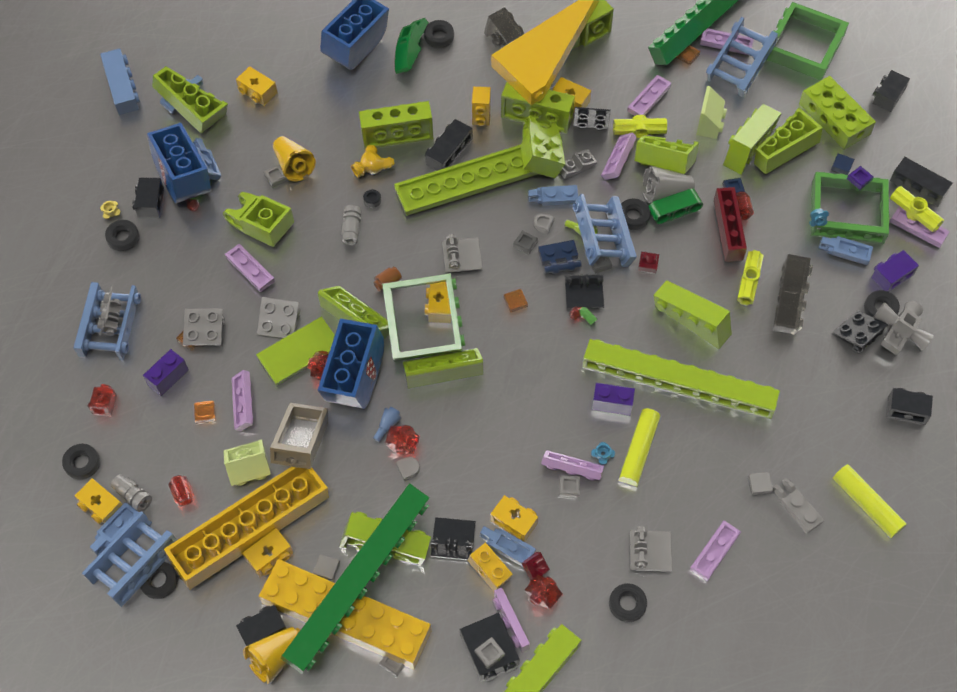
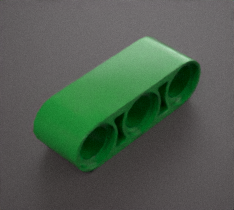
M691 188L656 200L648 207L655 222L662 224L700 210L703 207V202L696 190Z

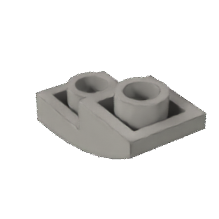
M589 150L576 152L572 158L565 159V166L560 173L564 179L570 178L595 166L597 161Z

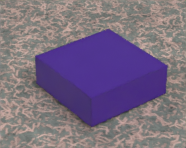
M859 166L847 176V180L859 190L869 184L874 178L862 166Z

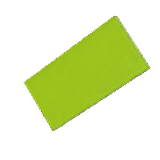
M321 316L257 353L256 356L275 385L278 386L327 357L335 334Z

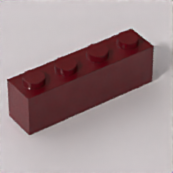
M735 187L717 188L713 201L725 262L743 261L747 246Z

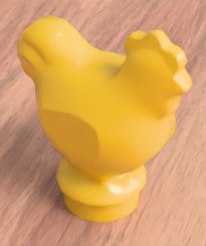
M368 145L361 157V161L354 162L351 165V169L354 175L359 178L360 176L363 177L365 172L377 174L383 169L392 168L395 163L391 157L381 158L377 154L375 145Z

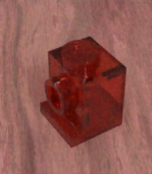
M101 384L100 387H94L90 403L87 405L92 415L112 416L117 395L109 385Z

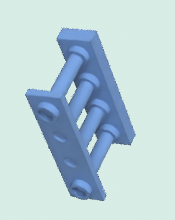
M741 17L738 22L734 23L731 29L732 33L714 63L708 66L706 73L707 80L710 82L715 75L737 85L738 95L744 98L776 45L778 33L772 31L769 36L760 35L745 28L744 18ZM739 33L761 42L763 47L761 50L756 51L735 40ZM733 47L754 57L752 65H747L728 56L727 53L730 48ZM724 61L745 71L746 75L744 79H738L718 68Z
M580 194L573 203V211L577 218L589 264L593 266L599 257H616L620 259L622 267H629L637 256L619 197L612 196L606 205L586 204L584 194ZM589 211L605 212L608 220L591 219ZM593 226L610 227L613 235L595 234ZM597 241L614 242L617 250L599 249Z
M91 282L73 348L78 357L85 358L90 349L115 351L119 360L123 361L125 354L129 350L128 340L137 304L141 302V294L134 285L131 286L130 294L112 293L111 300L127 301L126 310H120L119 318H123L122 326L117 327V332L114 333L119 334L117 343L91 341L92 334L95 332L100 333V329L97 328L95 322L96 318L101 316L100 303L104 299L105 292L101 289L99 283Z
M142 511L132 519L121 533L82 572L93 585L100 580L111 590L107 594L120 607L134 595L167 559L164 548L177 541L175 536L168 530L161 536L149 527L152 522ZM142 533L155 541L148 551L135 543ZM128 548L141 557L133 567L120 558ZM113 564L126 573L118 582H115L105 574Z

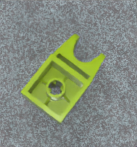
M599 0L572 49L581 45L585 47L611 32L614 9L606 0Z
M528 116L523 126L521 143L523 169L556 178L565 166L562 139L556 123L550 122L547 128H543L533 116Z
M241 192L237 196L239 202L244 207L237 210L226 209L223 212V217L230 225L272 247L275 246L294 223L290 207L263 195L256 196L247 192Z

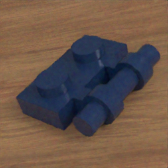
M574 240L538 246L542 265L550 264V266L544 267L545 274H557L563 270L573 271L575 268L582 267L581 260L573 261L578 259V251Z

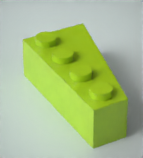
M167 66L153 75L152 87L200 133L226 115L228 103L216 99L215 95L203 91L195 83L185 80V77Z
M762 104L759 109L756 108L751 118L748 117L744 125L738 128L736 135L730 137L728 141L730 146L723 166L742 175L746 164L749 165L752 161L756 148L770 136L777 126L781 112L765 104Z
M798 108L793 116H789L786 122L781 127L779 126L772 136H769L756 148L754 164L765 174L769 173L820 143L823 127L801 108Z
M668 280L653 295L655 307L658 310L664 312L718 350L732 335L729 310Z
M351 512L339 547L347 548V545L356 547V551H359L382 521V518L373 519L367 517L362 512ZM406 530L402 536L405 540L398 549L394 547L390 554L394 555L393 558L395 560L421 565L426 558L431 536L426 535L425 532L420 530H411V532Z

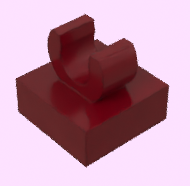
M641 251L638 271L656 274L660 254Z
M541 552L534 553L521 563L530 581H536L550 570Z

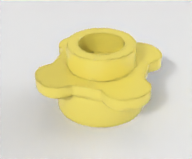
M106 201L100 207L104 213V219H110V217L121 214L116 201Z

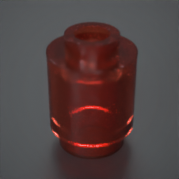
M746 192L736 193L741 220H747L754 214L751 198Z
M182 475L171 478L168 487L175 503H178L180 507L191 504L194 501V492L188 478Z

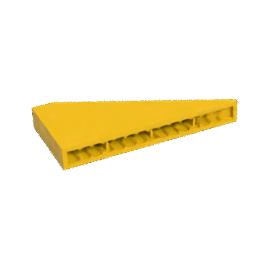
M577 0L491 55V67L530 105L541 101L547 94L599 0Z

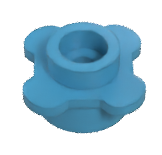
M823 209L813 210L810 214V226L826 225L829 212Z
M601 442L596 449L591 451V455L596 457L601 465H605L607 460L615 456V451L611 450L607 443Z

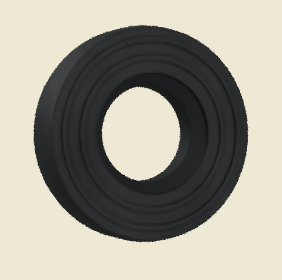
M434 20L428 23L424 30L425 41L432 47L444 48L452 43L454 29L447 21ZM441 30L444 31L446 34L445 36L438 38L434 37L433 33L435 31Z
M632 198L621 203L628 229L638 230L647 225L650 219V209L644 201ZM631 209H636L641 213V216L638 219H631L628 217L627 212Z
M117 220L107 227L105 239L112 249L127 251L137 244L139 231L133 222ZM119 231H128L129 236L125 240L120 241L115 238Z
M874 291L865 300L864 311L871 317H874L878 311L875 308V303L878 301L885 302L897 315L899 313V301L895 295L888 291Z
M83 443L70 447L62 458V466L67 475L79 480L92 476L100 464L97 451L92 446ZM79 455H86L88 457L87 465L82 468H76L73 464L75 458Z
M163 562L140 587L142 592L153 599H162L169 596L177 585V575L174 568L169 563ZM155 573L166 575V581L160 587H153L150 583V579Z
M625 583L617 586L612 591L609 598V607L612 614L620 621L634 622L644 615L647 608V598L640 587ZM625 595L632 596L636 600V607L632 610H625L620 605V599Z

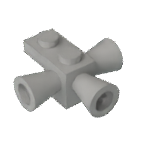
M908 301L905 303L904 310L897 315L884 302L873 317L891 325L880 345L897 355L906 340L910 338L923 351L929 345L934 335L917 328L922 320L919 317L923 313L922 306L915 301Z

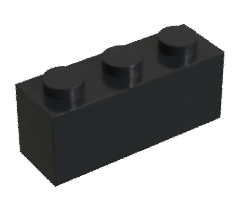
M454 119L451 124L446 126L444 133L436 138L435 144L427 149L425 153L426 165L436 171L450 167L473 139V128Z
M905 156L894 170L890 179L895 185L902 186L911 194L925 199L929 204L936 207L940 205L953 182Z

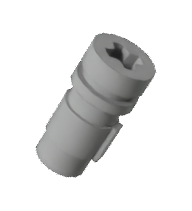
M347 205L343 210L344 224H342L341 235L343 243L348 245L357 243L362 213L361 208L358 206Z
M120 474L112 480L111 487L138 512L144 511L151 504L152 496L142 488H138L139 485L129 477L126 478Z

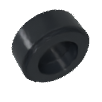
M374 189L366 191L363 195L364 204L370 208L379 206L381 204L380 192Z

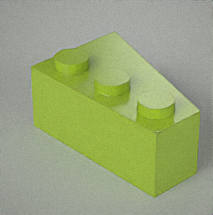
M644 135L637 141L634 161L639 162L641 165H651L685 174L696 162L699 142L694 141L693 144H685L679 139L676 142L665 141L666 138Z

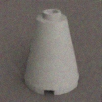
M649 167L645 170L643 176V186H646V192H643V195L648 203H652L664 197L691 188L694 189L695 181L689 175L657 167Z

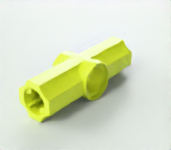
M636 115L632 119H614L613 134L625 135L633 132L637 138L648 134H667V119L647 118L645 115Z
M899 186L890 196L892 201L906 211V215L910 220L919 221L930 231L935 232L943 224L944 219L928 207L925 199L913 196L902 186Z
M753 250L747 253L737 301L742 305H753L764 257L760 251Z

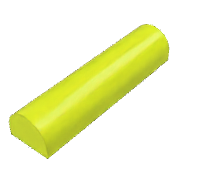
M649 408L642 409L618 481L638 487L661 417L657 411Z
M849 464L842 467L832 479L890 538L906 527L907 523Z

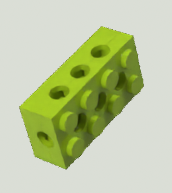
M831 76L824 78L802 92L799 102L800 106L823 127L843 150L871 135L876 121Z
M506 82L501 94V118L525 123L528 116H533L541 127L547 128L550 122H554L557 124L559 132L568 134L573 120L575 96L549 89L541 101L530 105Z
M429 101L359 111L364 149L368 145H375L376 148L434 139Z

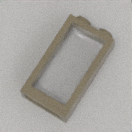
M289 403L270 447L271 463L311 469L328 426V408Z

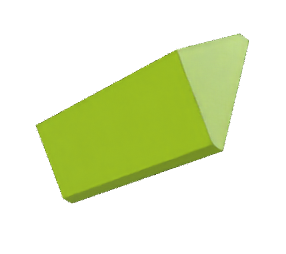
M341 286L318 291L320 307L338 320L341 318L374 324L380 329L384 340L389 335L387 319Z
M478 348L403 361L408 389L484 375L483 358Z

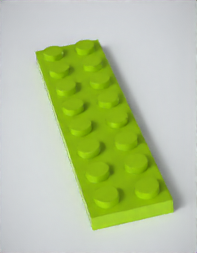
M520 144L395 183L394 189L405 215L408 216L537 175V173L523 169Z

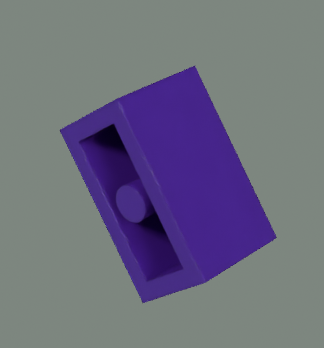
M903 250L898 254H892L886 262L878 263L874 267V273L871 278L884 291L890 292L911 278L919 265Z
M170 349L143 374L147 385L158 395L162 396L189 369L185 360Z
M596 383L592 410L631 416L635 388Z

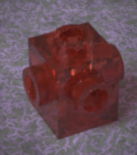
M318 351L312 358H309L308 369L311 370V377L321 380L329 352Z
M391 426L385 444L394 453L399 455L414 454L420 436L411 426Z
M537 574L525 588V592L529 595L528 600L536 607L542 606L551 609L563 595L556 582L549 576L543 577Z

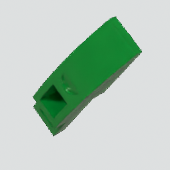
M426 18L413 21L410 25L402 28L395 50L394 64L396 74L406 73L412 69V65L421 50L418 45L419 39L429 23Z

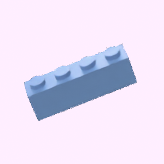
M120 48L101 53V59L118 114L122 115L139 110L137 103L140 102L138 93L133 91L136 90L134 80H130V77L133 76L130 67H126L129 64L126 54L122 55Z

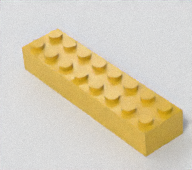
M291 466L164 548L166 556L188 589L191 590L241 557L245 550L275 528L280 531L329 498L328 487L312 467L311 469Z
M278 559L258 597L263 605L270 607L275 605L278 611L306 623L335 583ZM363 596L361 600L357 598L352 604L355 606V609L348 618L344 615L341 619L342 627L335 636L383 657L386 656L414 670L432 632L431 624L369 597Z

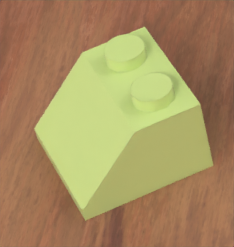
M710 86L706 88L696 135L717 139L718 132L722 133L724 122H721V119H725L727 109L724 108L725 100Z
M262 440L223 450L224 464L231 486H241L250 480H262L267 475H271Z

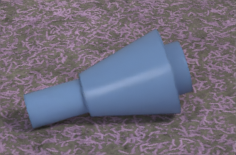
M393 407L384 409L379 429L373 437L374 440L380 442L384 434L401 419L398 410Z

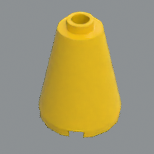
M284 136L278 137L273 142V150L282 172L288 180L294 182L301 181L305 175H310L313 172L316 159L311 151Z
M289 627L243 648L245 660L249 658L252 663L249 665L250 669L263 683L266 681L267 684L271 683L287 664L280 658L299 633V628Z

